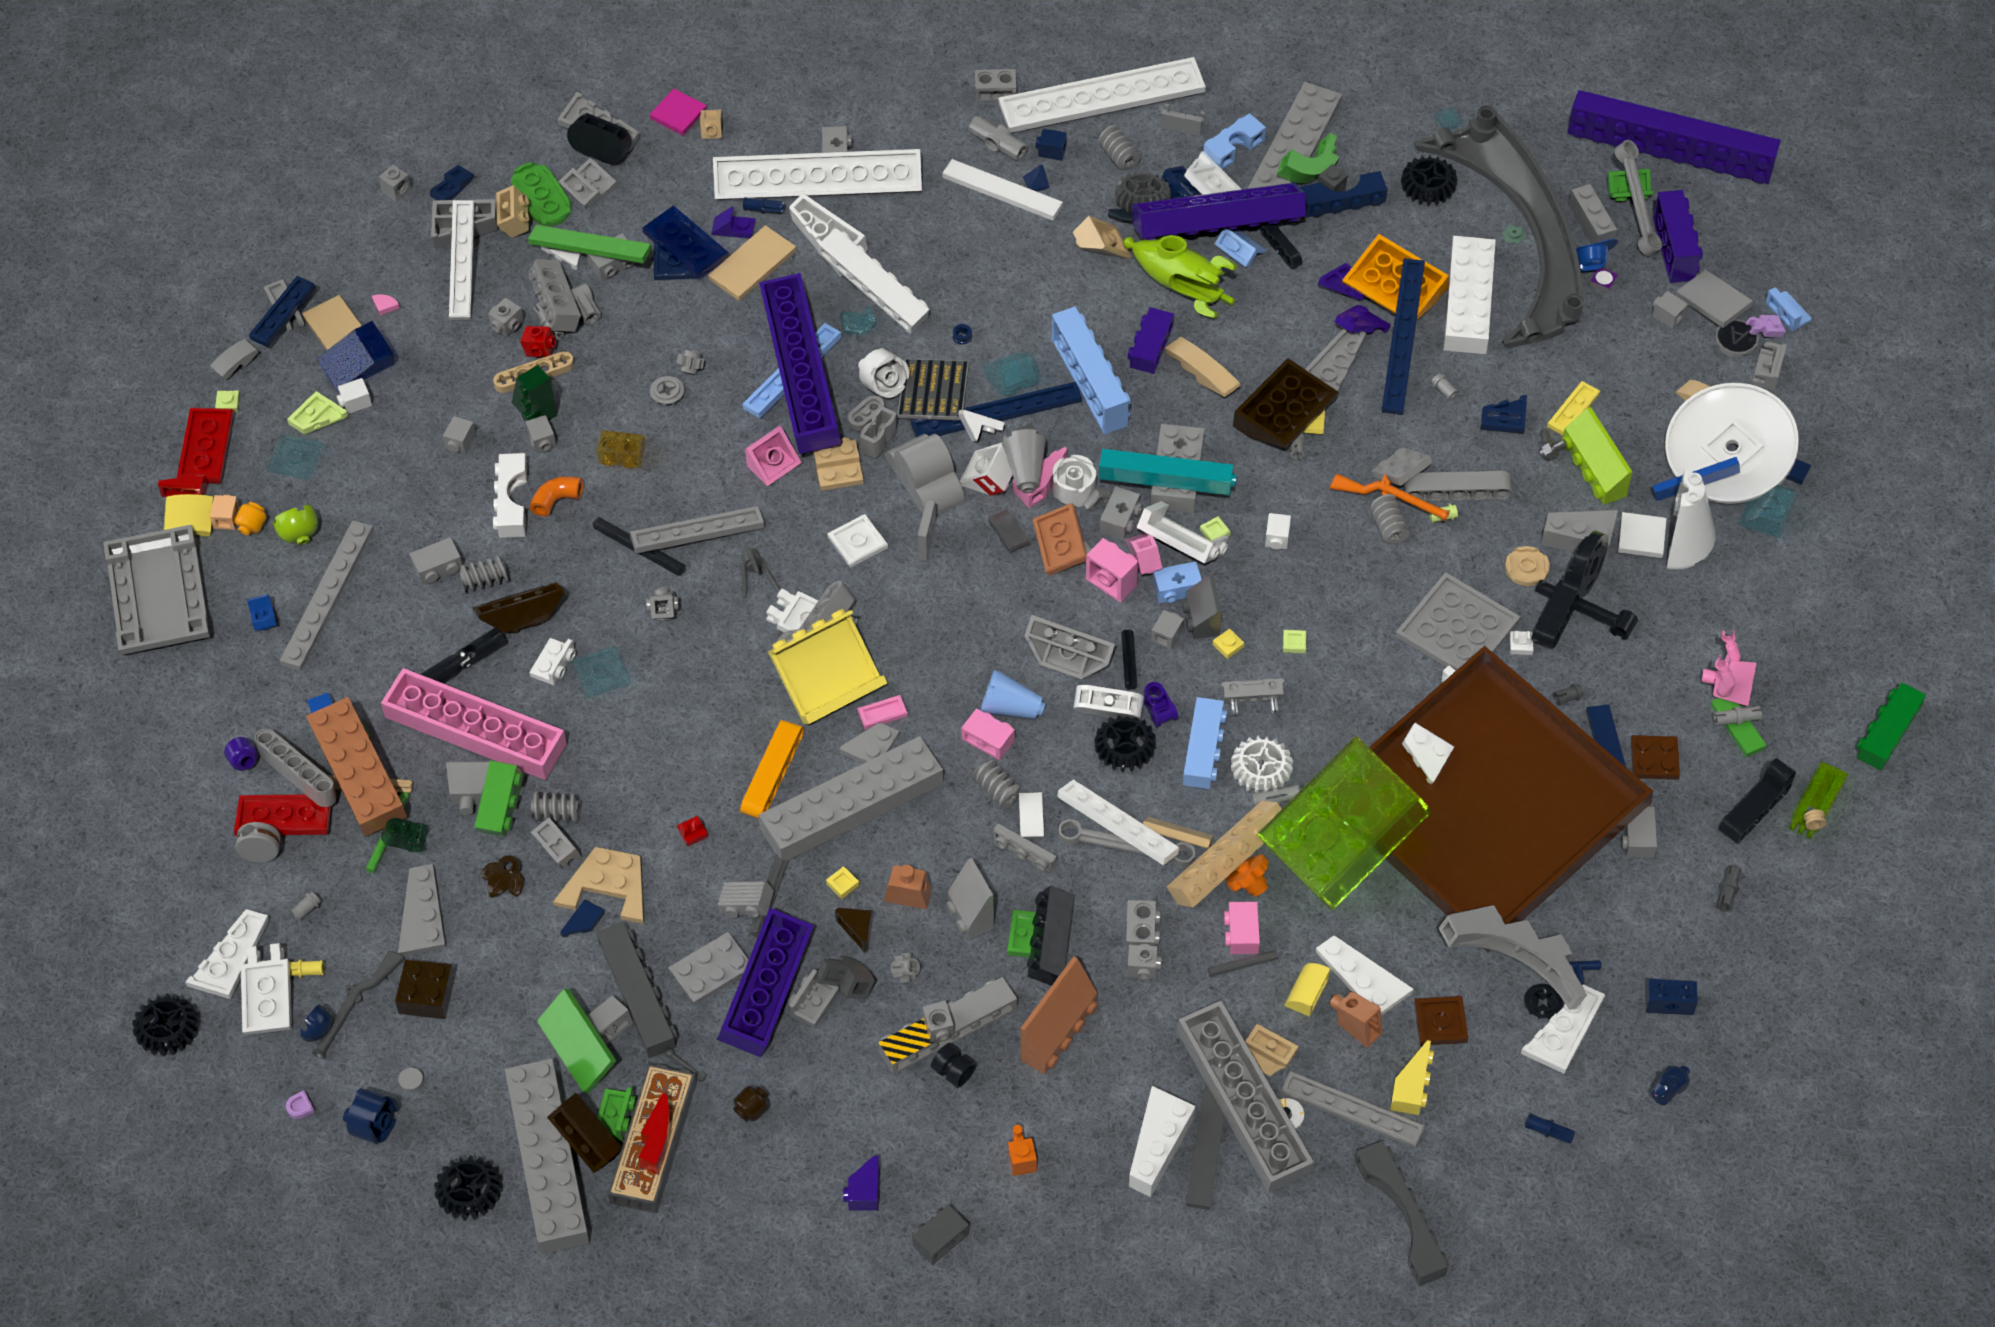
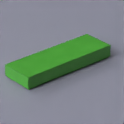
M1721 698L1712 700L1710 704L1714 712L1733 710L1734 707H1740L1738 703ZM1751 721L1742 722L1741 725H1736L1735 723L1724 725L1745 757L1766 749V743Z

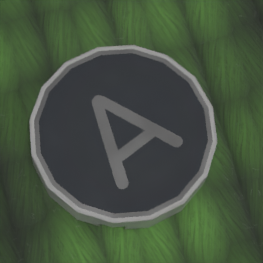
M1733 320L1724 328L1718 327L1715 343L1719 346V350L1727 356L1741 358L1754 352L1757 348L1759 336L1758 334H1750L1753 326L1746 325L1745 321Z

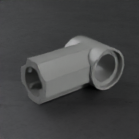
M585 283L570 289L584 324L590 325L597 322L601 318V314L593 301L588 285Z

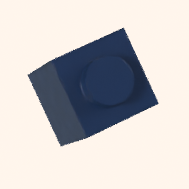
M1043 129L1041 136H1037L1035 148L1038 149V157L1062 161L1067 146V132Z

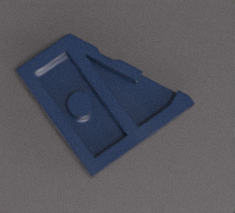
M1522 395L1519 400L1512 402L1505 400L1495 405L1484 406L1482 408L1481 429L1524 434L1527 395Z

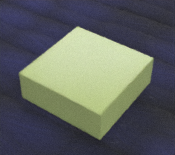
M1219 516L1200 525V531L1210 541L1223 535L1230 536V530Z
M1284 630L1283 652L1305 653L1306 631Z

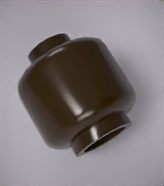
M746 1086L734 1098L733 1103L735 1107L733 1110L745 1122L748 1120L756 1121L769 1108V1104L766 1101L768 1095L759 1086L756 1089L752 1086Z

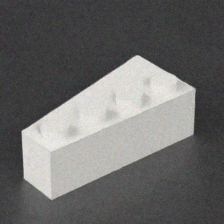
M802 193L790 205L792 221L817 250L819 243L835 228L841 232H846L855 245H860L865 251L868 250L864 234ZM830 264V266H831V267L837 272V274L841 277L842 274H841L836 268H834V267Z
M1152 1086L1130 1171L1129 1187L1149 1197L1152 1196L1195 1119L1196 1106Z

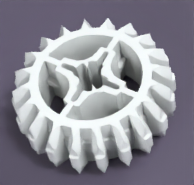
M1258 735L1256 740H1252L1249 737L1247 743L1241 741L1239 748L1236 747L1231 758L1233 777L1235 780H1239L1240 787L1246 785L1247 792L1252 788L1255 789V793H1258L1259 790L1266 792L1268 789L1272 790V788L1276 787L1283 788L1284 783L1289 781L1293 770V759L1290 757L1289 750H1285L1284 743L1278 745L1277 738L1269 741L1268 735L1265 737V740L1261 739ZM1262 760H1264V765H1262V769L1260 770V764H1262Z

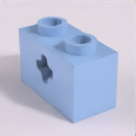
M1196 561L1156 570L1153 572L1152 578L1159 603H1172L1178 599L1186 598V590L1202 580Z

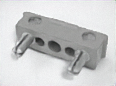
M1284 679L1223 682L1220 692L1223 693L1224 704L1230 703L1231 715L1235 716V712L1236 715H1239L1238 703L1270 701L1271 713H1274V705L1275 713H1278V700H1283Z

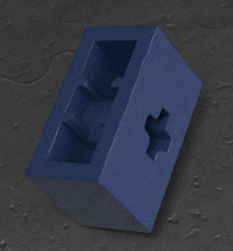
M1648 979L1645 990L1646 1013L1694 1015L1698 1003L1697 981Z

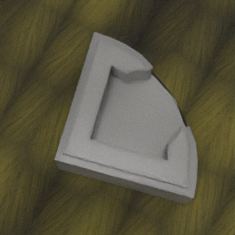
M1095 489L1083 505L1086 509H1095L1096 504L1102 501L1107 503L1112 493L1110 490Z

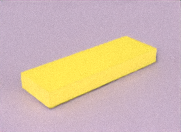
M1581 381L1548 422L1547 427L1563 435L1565 427L1592 405L1600 395V390Z

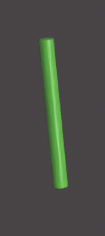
M401 792L399 795L403 807L409 798V794L406 792ZM397 822L384 828L366 867L367 872H375Z

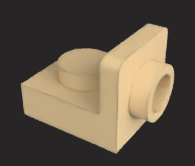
M722 109L701 110L700 127L702 139L722 137Z

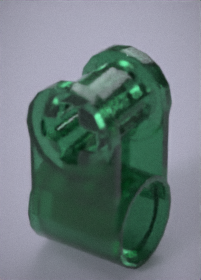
M391 818L387 821L381 833V840L387 846L421 853L425 850L424 837L428 833V827L421 823ZM390 830L395 831L397 834L391 833Z

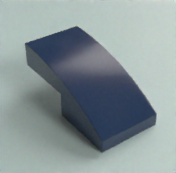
M457 165L444 174V181L430 189V196L435 200H453L470 183L474 174Z

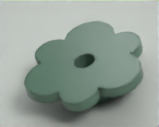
M1513 225L1507 226L1506 230L1502 232L1505 242L1509 244L1513 242L1520 244L1521 240L1527 237L1526 233L1522 232L1523 229L1521 227Z

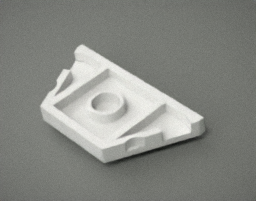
M1204 151L1200 153L1198 159H1195L1184 175L1202 195L1241 190Z

